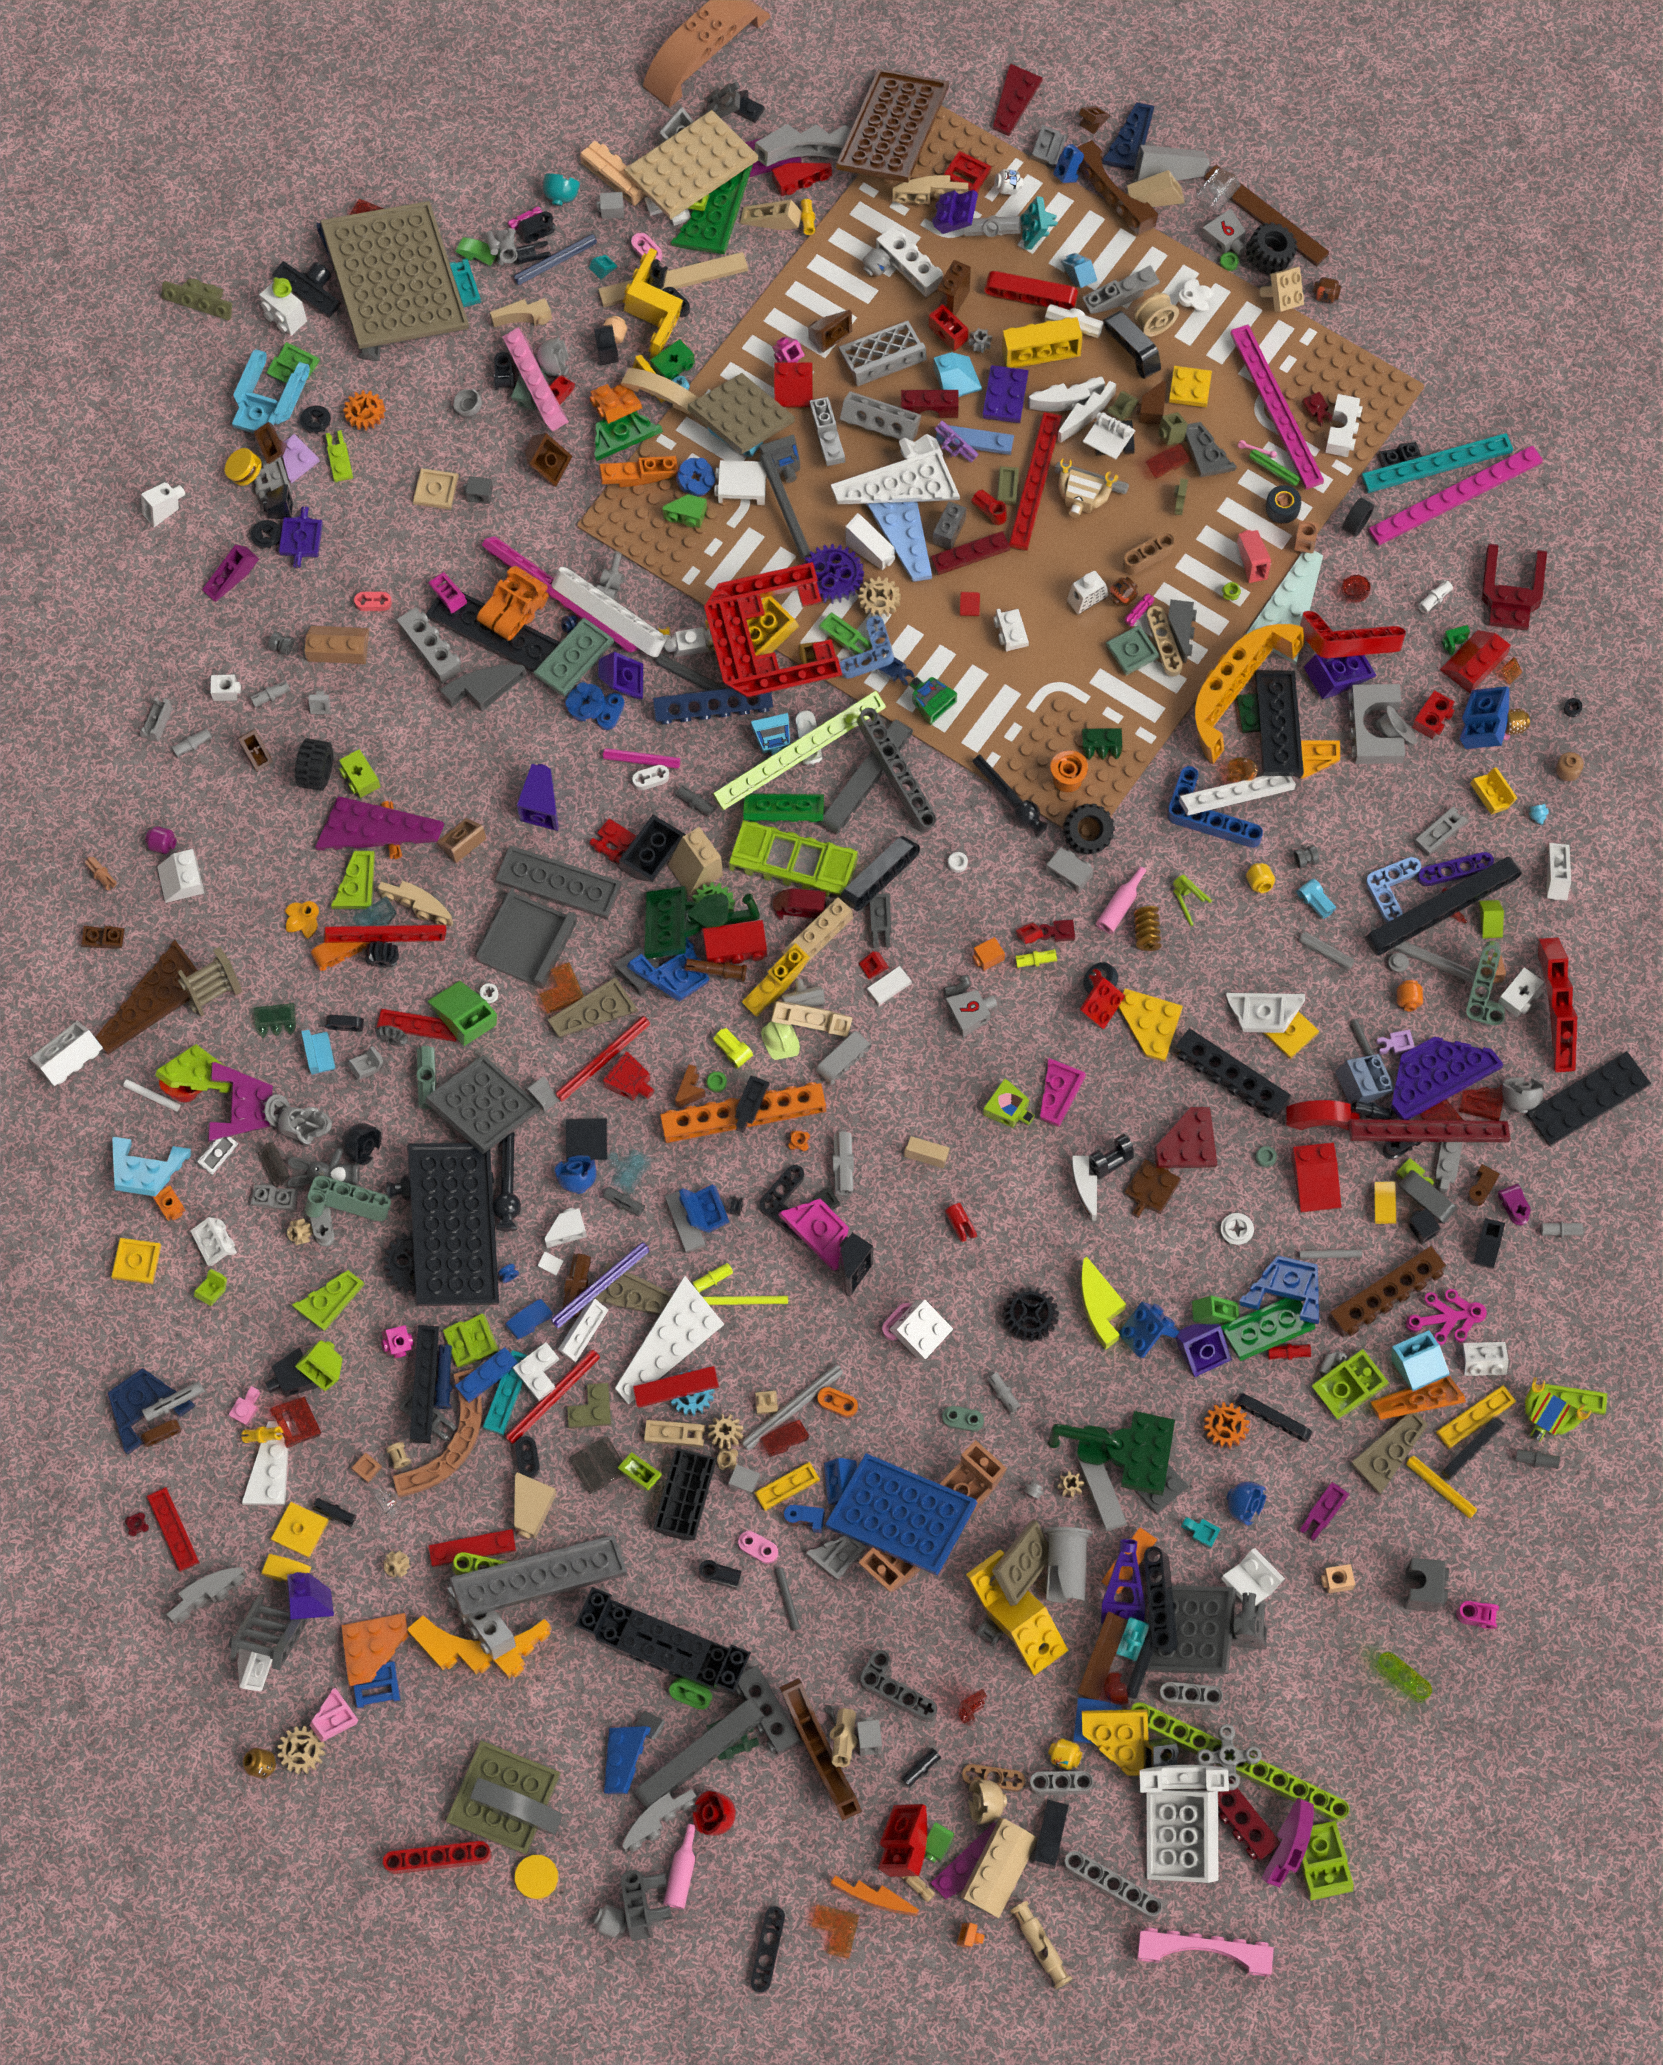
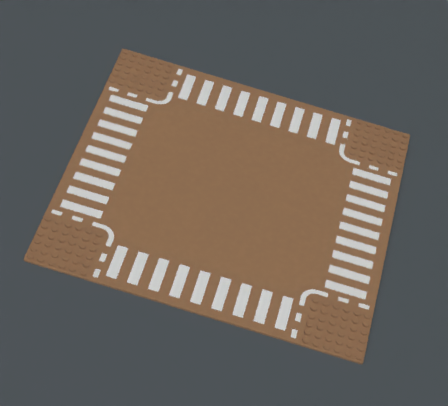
M941 105L910 180L944 175L957 153L961 151L992 166L991 172L978 192L973 218H988L992 215L998 217L1021 216L1036 196L1043 197L1045 211L1057 216L1053 221H1057L1058 224L1049 227L1047 230L1050 234L1047 237H1042L1032 250L1025 249L1024 241L1022 240V225L1021 233L998 234L993 237L987 235L965 236L963 228L942 234L932 223L933 217H936V202L939 199L930 197V204L893 202V188L904 182L859 174L815 228V233L806 239L689 384L688 391L700 398L740 373H743L775 400L774 362H777L774 357L775 352L772 347L782 337L798 340L805 354L798 362H813V400L829 398L846 462L831 466L826 465L818 441L811 407H784L795 417L794 423L763 441V444L793 434L795 436L800 458V470L795 472L797 479L791 483H787L784 476L780 477L809 549L815 554L817 547L823 550V546L826 545L829 549L831 544H834L836 549L841 545L842 550H845L848 547L846 546V526L857 513L886 539L868 505L866 506L865 503L837 504L831 490V484L906 460L901 454L900 440L898 438L884 436L880 432L866 430L862 426L848 424L840 419L845 397L851 391L901 408V390H941L933 370L934 357L953 352L970 357L982 390L959 397L958 418H939V413L932 410L922 412L920 414L922 416L918 432L913 442L926 434L936 438L937 431L935 428L942 420L950 426L1014 435L1011 455L975 450L979 455L971 463L960 452L957 456L950 458L951 454L945 448L941 449L943 459L960 496V500L948 501L967 508L966 520L952 548L1001 531L1004 532L1008 543L1010 542L1043 412L1061 415V428L1072 411L1049 412L1030 409L1028 406L1029 396L1034 392H1041L1053 385L1063 383L1069 389L1075 384L1080 385L1091 378L1102 376L1105 381V387L1109 381L1116 384V392L1100 413L1104 412L1106 415L1120 420L1107 412V410L1115 404L1121 391L1128 393L1138 399V403H1141L1144 394L1162 381H1166L1163 416L1178 412L1188 424L1201 422L1214 438L1216 445L1223 449L1229 461L1234 462L1237 466L1235 471L1200 478L1185 438L1184 442L1167 446L1158 435L1160 424L1139 423L1140 415H1136L1137 405L1131 417L1125 419L1132 420L1133 429L1135 430L1134 454H1124L1123 449L1116 460L1108 455L1096 456L1095 449L1083 443V440L1093 427V422L1097 421L1096 417L1079 432L1060 443L1056 440L1028 551L1010 547V551L937 575L931 561V556L948 549L933 544V532L948 501H920L917 503L932 579L913 582L895 552L893 563L890 566H886L883 571L855 552V558L860 557V563L863 564L864 577H862L863 584H860V588H864V582L870 584V578L877 581L878 577L881 578V581L888 578V583L894 581L895 587H899V593L901 594L900 606L896 607L895 613L889 611V617L882 614L894 657L905 663L906 669L912 670L914 676L918 677L922 682H926L930 677H934L957 692V702L932 725H929L912 702V694L915 690L909 686L910 682L914 679L910 676L905 677L908 682L907 686L903 685L899 678L895 682L882 675L878 669L849 679L839 676L824 681L856 701L877 691L886 708L878 712L880 716L890 722L897 719L913 729L912 735L992 784L972 762L980 754L1023 801L1031 800L1036 803L1040 808L1041 816L1064 829L1063 823L1066 820V816L1074 808L1083 804H1097V806L1104 807L1105 811H1109L1110 817L1113 815L1197 700L1209 671L1215 669L1220 657L1223 654L1226 655L1229 649L1243 637L1301 555V551L1294 550L1299 521L1319 523L1317 534L1422 392L1424 384L1293 308L1282 312H1275L1273 297H1261L1259 288L1155 228L1137 235L1129 228L1125 220L1117 214V211L1103 198L1075 182L1062 183L1053 174V169L1031 159L1027 154ZM1002 169L1016 170L1019 172L1020 178H1023V187L1019 189L1017 194H1001L995 188V176ZM954 171L953 173L954 175L970 183L974 184L975 182L974 180L956 171ZM988 223L990 229H997L994 223ZM894 226L898 231H902L906 239L917 246L919 252L928 256L931 263L942 270L943 277L953 260L971 267L970 292L956 314V317L968 328V341L957 350L953 351L929 328V315L937 309L945 294L935 290L928 297H925L891 263L881 276H875L874 274L869 276L863 270L865 267L863 258L871 249H876V239ZM1072 253H1077L1090 259L1097 281L1082 288L1075 286L1061 261ZM1149 265L1152 266L1160 283L1144 291V296L1107 311L1090 313L1082 297L1114 280L1119 282ZM990 271H999L1075 287L1078 290L1075 308L1083 311L1085 316L1103 321L1112 314L1122 311L1142 332V325H1138L1134 321L1135 308L1150 298L1155 292L1167 294L1170 297V303L1178 307L1179 315L1166 331L1156 336H1147L1159 351L1161 370L1146 379L1141 378L1136 369L1135 359L1106 331L1103 325L1102 332L1098 338L1082 333L1081 356L1018 368L1029 370L1021 423L984 419L983 410L991 365L1006 367L1002 354L1003 330L1012 327H1025L1028 324L1046 322L1045 315L1048 307L986 294L984 288L988 273ZM1197 279L1200 286H1207L1214 292L1213 296L1206 301L1209 305V310L1199 311L1192 306L1186 307L1180 304L1178 295L1184 289V284L1188 280ZM850 310L852 312V333L822 353L809 339V326L814 321H819L823 317ZM909 321L918 339L926 347L927 360L857 387L854 382V376L843 359L839 347ZM1249 324L1322 474L1323 484L1305 490L1300 479L1299 483L1293 486L1250 459L1251 449H1241L1238 447L1239 441L1244 440L1248 445L1270 452L1275 451L1277 456L1271 459L1299 476L1230 335L1231 330ZM905 328L900 330L898 334L906 336L908 330ZM978 328L982 330L987 329L988 336H992L990 349L986 348L983 353L973 351V345H969L970 333L975 332ZM889 336L881 338L885 342H889L891 339ZM895 338L893 344L902 345L904 340ZM907 342L905 347L909 348L916 344L912 342ZM866 343L863 347L872 349L874 344ZM880 345L876 348L877 351L884 352L886 347ZM890 348L888 354L896 353L899 350ZM850 349L845 352L854 356L857 350ZM860 352L858 357L867 359L869 354ZM873 355L871 360L875 361L881 357ZM855 362L854 368L862 366L864 363ZM1174 366L1212 371L1207 407L1169 403ZM1320 391L1329 406L1327 412L1332 415V419L1338 394L1360 398L1359 406H1363L1361 417H1356V422L1359 423L1357 434L1352 436V439H1356L1354 450H1349L1348 457L1325 453L1330 428H1342L1344 424L1335 420L1329 423L1326 418H1322L1323 426L1320 427L1317 424V416L1310 417L1302 403L1303 398ZM673 406L658 423L662 426L663 432L644 440L627 462H637L638 458L676 456L679 469L680 465L687 459H706L714 471L715 483L707 494L700 496L707 500V511L701 528L688 527L679 522L672 523L663 517V507L689 494L679 488L676 476L654 483L630 487H619V484H609L577 524L579 529L613 550L621 552V555L703 606H705L718 583L806 564L805 559H802L799 555L767 475L765 505H757V499L723 498V503H719L718 496H715V485H719V479H716V468H720V460L761 462L760 448L752 457H747L744 454L740 455L731 446L712 435L707 426L692 413L689 415L673 408ZM949 446L953 451L957 449V447ZM1063 458V463L1070 465L1071 459L1072 466L1103 476L1110 471L1109 477L1113 479L1117 474L1118 480L1128 483L1129 488L1126 494L1111 490L1107 502L1098 508H1093L1091 513L1082 511L1079 518H1074L1069 515L1070 507L1065 505V499L1061 497L1058 487L1060 474L1055 473V466ZM1000 466L1019 468L1016 505L1005 504L1007 510L1006 522L1002 525H994L986 514L971 503V499L978 490L983 489L997 500ZM693 473L692 479L699 481V475ZM1181 478L1188 479L1182 516L1175 515L1177 497H1174L1175 485L1180 484ZM1279 485L1291 486L1301 496L1302 504L1299 515L1294 521L1289 523L1275 522L1266 513L1268 494L1274 487ZM1258 530L1271 559L1268 580L1248 582L1237 545L1238 535L1243 531ZM1167 532L1173 535L1174 548L1170 556L1134 575H1129L1124 571V556L1128 551L1161 533ZM849 548V554H850L851 552L854 551V550H852L851 548ZM817 569V570H815V571H816V572H822L823 570H822V569ZM1096 571L1105 582L1109 596L1078 615L1067 601L1071 586L1086 574ZM847 575L842 576V578H849V577H850V576H847ZM1121 577H1129L1138 586V595L1128 606H1123L1122 604L1117 606L1110 599L1112 596L1109 592L1110 587ZM1229 582L1237 583L1241 589L1239 598L1234 601L1226 600L1222 593L1223 586ZM827 584V585H825V586H826V587H832L833 585ZM797 590L772 596L799 625L775 650L801 665L799 644L832 639L819 629V625L831 612L859 631L871 643L866 626L867 620L871 618V612L865 614V608H860V590H855V596L849 594L848 601L843 597L841 603L837 599L834 600L833 604H831L830 599L823 603V598L821 597L822 602L820 604L806 607L801 606ZM961 592L980 593L979 616H960ZM1147 593L1154 597V602L1150 607H1161L1165 612L1167 621L1171 599L1194 602L1193 609L1197 610L1196 621L1191 623V627H1195L1194 638L1189 640V644L1193 645L1192 655L1187 656L1186 663L1182 661V670L1177 676L1172 677L1165 673L1160 658L1126 676L1106 647V642L1140 625L1156 648L1147 622L1148 609L1136 620L1137 622L1133 626H1129L1124 622L1125 617L1131 613V610L1140 600H1143V596ZM996 609H1000L1001 613L1019 609L1029 646L1010 651L1005 650L1004 645H1001L998 634H1000V630L995 628L993 617L996 616ZM1153 613L1152 616L1156 618V624H1158L1159 616H1157L1156 613ZM875 624L874 628L877 632L879 631L877 624ZM1158 629L1156 634L1163 637L1167 632L1164 629ZM879 638L875 643L881 644L885 641V638ZM832 639L839 663L846 658L855 656L851 650H847ZM859 642L855 644L863 652L869 651L861 646ZM1164 646L1162 651L1164 653H1171L1173 649L1170 646ZM808 651L805 652V655L814 654V652ZM815 658L806 659L807 662L816 661ZM865 659L861 665H868L871 660ZM1170 659V667L1174 670L1177 666H1174L1172 659ZM1122 728L1123 746L1122 753L1118 759H1115L1111 755L1110 750H1108L1107 756L1102 760L1095 750L1090 760L1086 758L1088 772L1079 789L1073 792H1063L1057 789L1054 785L1050 769L1051 761L1058 753L1069 750L1077 751L1085 757L1082 748V729ZM1086 817L1078 823V833L1084 840L1092 841L1100 832L1099 824L1093 818Z

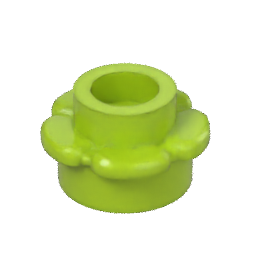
M1235 582L1227 583L1222 588L1223 597L1226 600H1237L1241 594L1239 585Z

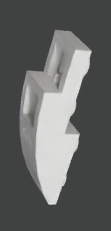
M1101 376L1091 378L1080 385L1075 384L1069 389L1066 388L1064 383L1053 385L1047 390L1037 391L1030 395L1028 406L1030 409L1038 411L1072 410L1077 403L1084 406L1093 392L1097 394L1102 393L1105 388V381Z

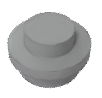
M1395 953L1389 958L1388 965L1392 971L1401 973L1408 968L1409 960L1404 954Z
M1031 1481L1030 1485L1025 1483L1024 1486L1026 1488L1024 1492L1037 1499L1044 1495V1492L1041 1491L1042 1486Z

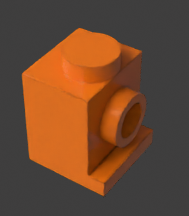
M170 1185L162 1189L156 1196H153L167 1221L180 1218L183 1215L182 1212L186 1211Z

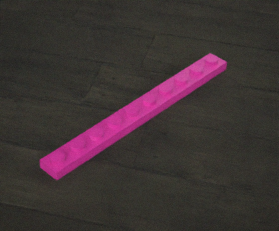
M1249 324L1231 330L1230 335L1305 490L1323 484L1322 474Z
M1532 445L1370 527L1368 531L1379 546L1541 464L1543 459Z
M496 536L484 540L482 546L490 554L500 558L507 566H518L546 584L548 587L546 592L550 597L560 601L563 607L571 609L580 619L585 618L612 637L616 643L621 645L623 650L630 653L639 650L634 644L556 591L551 586L553 577Z

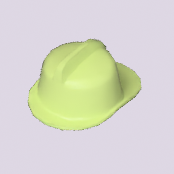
M771 1021L762 1028V1039L768 1053L774 1060L793 1057L799 1054V1041L791 1025Z

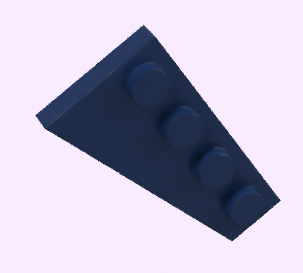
M1136 102L1126 119V123L1119 131L1115 142L1112 143L1109 152L1103 158L1102 164L1129 170L1135 169L1139 147L1146 144L1155 106Z

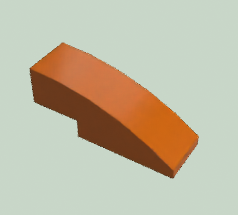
M1141 1527L1131 1538L1137 1541L1136 1555L1139 1567L1144 1561L1145 1551L1149 1547L1154 1546L1158 1540ZM1115 1562L1101 1581L1106 1586L1110 1580ZM1122 1566L1119 1579L1130 1580L1133 1576V1568ZM1118 1587L1116 1593L1120 1594L1125 1587Z

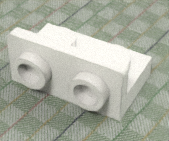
M996 609V616L993 617L995 628L1000 630L998 637L1000 644L1004 645L1005 650L1010 651L1029 646L1019 609L1002 613L1000 609Z
M208 1217L191 1230L208 1266H213L226 1255H235L237 1253L233 1240L225 1230L224 1222L218 1218Z
M1505 1342L1463 1343L1464 1373L1466 1376L1507 1374L1509 1360Z

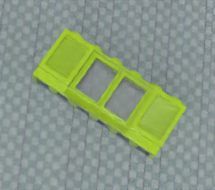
M743 820L731 855L729 868L730 871H734L735 866L745 869V874L752 876L753 872L762 873L767 881H771L772 877L783 879V884L786 886H791V883L794 882L801 884L802 889L810 890L811 887L826 892V897H828L830 893L841 895L842 891L851 883L858 861V851L848 847L836 846L830 842H818L812 837L804 838L794 832L786 833L779 831L775 827H767L757 822Z

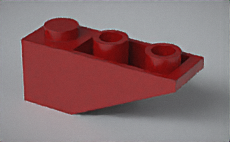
M787 163L772 169V180L781 196L792 195L796 190L809 188L813 183L826 181L832 176V165L830 163Z

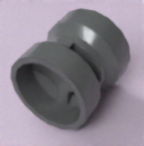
M275 631L269 640L268 648L272 651L278 650L281 654L288 656L294 647L295 639L291 636L285 637L282 633Z
M1314 844L1307 846L1304 850L1301 848L1294 850V858L1299 869L1305 868L1307 864L1315 865L1320 862L1319 854Z

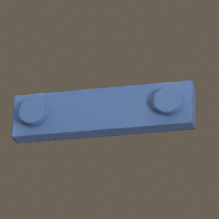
M948 425L974 450L1011 455L1014 435ZM937 432L936 439L938 444L942 445L946 439ZM955 438V442L960 443L959 439ZM951 441L947 444V446L956 447Z

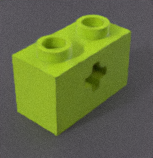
M360 749L339 760L341 765L339 771L344 779L348 778L350 781L348 786L353 794L357 793L362 798L381 787L379 779Z

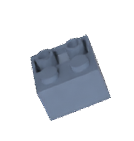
M1379 1054L1346 1060L1335 1071L1349 1104L1353 1100L1370 1103L1392 1093L1395 1089Z

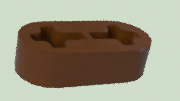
M170 1420L143 1433L141 1440L144 1447H151L179 1434L181 1427L178 1420Z

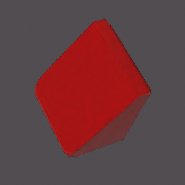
M961 592L960 616H979L980 593Z
M872 951L858 963L868 979L889 968L881 954Z

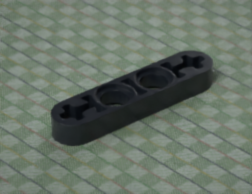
M1240 1393L1235 1401L1236 1406H1240L1241 1409L1258 1418H1264L1263 1421L1276 1428L1281 1427L1282 1431L1302 1442L1307 1443L1313 1434L1308 1427L1249 1395Z
M1495 1417L1446 1466L1441 1474L1448 1480H1451L1467 1464V1461L1471 1460L1482 1449L1481 1447L1491 1440L1505 1423L1498 1417Z
M773 1906L766 1911L751 1977V1987L758 1994L766 1993L771 1986L785 1914L777 1906ZM774 1911H777L781 1917V1920L778 1919L775 1924V1928L780 1927L779 1931L773 1928L766 1929V1925H772V1918L769 1915L774 1914ZM768 1933L775 1934L777 1937L776 1943L767 1945L764 1942L765 1935ZM768 1955L772 1958V1963L769 1967H762L760 1965L759 1959L761 1956ZM757 1969L763 1972L770 1971V1975H764V1982L767 1985L762 1986V1989H758L757 1984L754 1983L755 1980L758 1981L761 1975V1972L756 1973Z

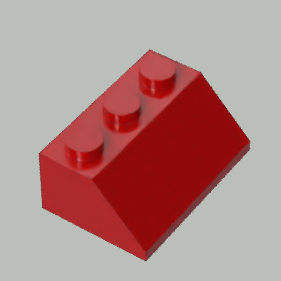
M1477 630L1440 670L1471 694L1472 690H1475L1508 655L1511 644L1496 633Z
M763 920L703 929L707 962L719 964L732 962L733 964H740L744 960L760 961L764 957H768Z

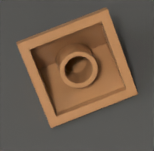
M465 818L436 843L457 863L485 841L486 835L481 824Z

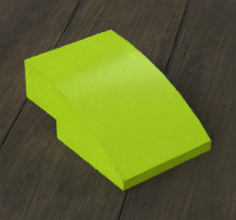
M1362 1349L1349 1360L1342 1362L1313 1384L1312 1387L1338 1420L1376 1395L1390 1383L1364 1349Z
M1336 1821L1312 1826L1307 1850L1301 1862L1310 1901L1353 1892L1354 1883Z

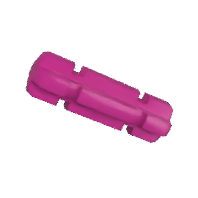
M537 206L532 211L529 210L517 216V219L509 220V228L518 229L519 222L541 213V208Z
M1148 593L1145 594L1142 598L1143 600H1140L1131 610V613L1125 617L1124 622L1129 626H1133L1137 622L1136 620L1146 612L1147 607L1152 605L1154 602L1153 596Z

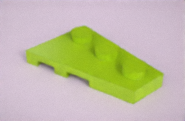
M354 851L342 884L338 888L337 896L332 902V909H372L374 851Z
M347 1270L326 1283L321 1289L308 1294V1297L300 1302L297 1301L292 1304V1307L325 1332L365 1284Z

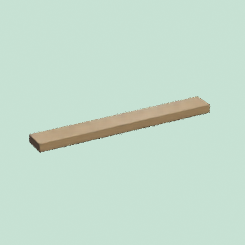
M741 252L667 271L665 285L661 290L666 287L678 289L748 271L744 253ZM633 280L599 288L603 307L623 303L625 289L628 283L631 284Z

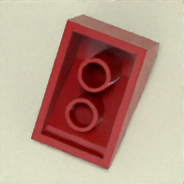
M1334 1142L1293 1147L1291 1158L1300 1213L1342 1208Z

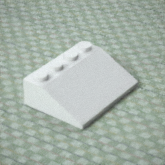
M1162 1790V1792H1147V1879L1204 1883L1218 1881V1791Z

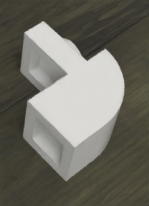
M928 434L915 442L905 437L899 441L901 454L906 459L936 449H940L943 455L937 439Z

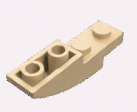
M950 175L927 176L909 180L908 183L904 182L893 188V202L930 204V197L939 199L941 194L954 190L958 194L968 192V183L950 182Z
M403 880L400 887L384 882L380 883L378 890L384 900L389 902L395 900L405 907H412L416 917L426 921L430 919L437 925H453L452 916L447 909L423 889Z

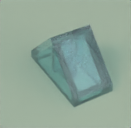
M386 896L354 916L353 920L357 926H388L397 912Z

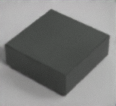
M830 1187L812 1197L813 1201L821 1199L831 1210L840 1206V1202Z

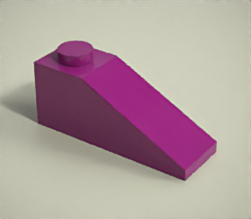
M235 544L202 590L213 601L217 602L250 573L259 558L248 547Z

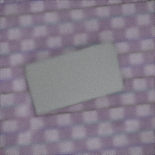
M231 1137L212 1141L194 1162L213 1175L237 1147L238 1143Z

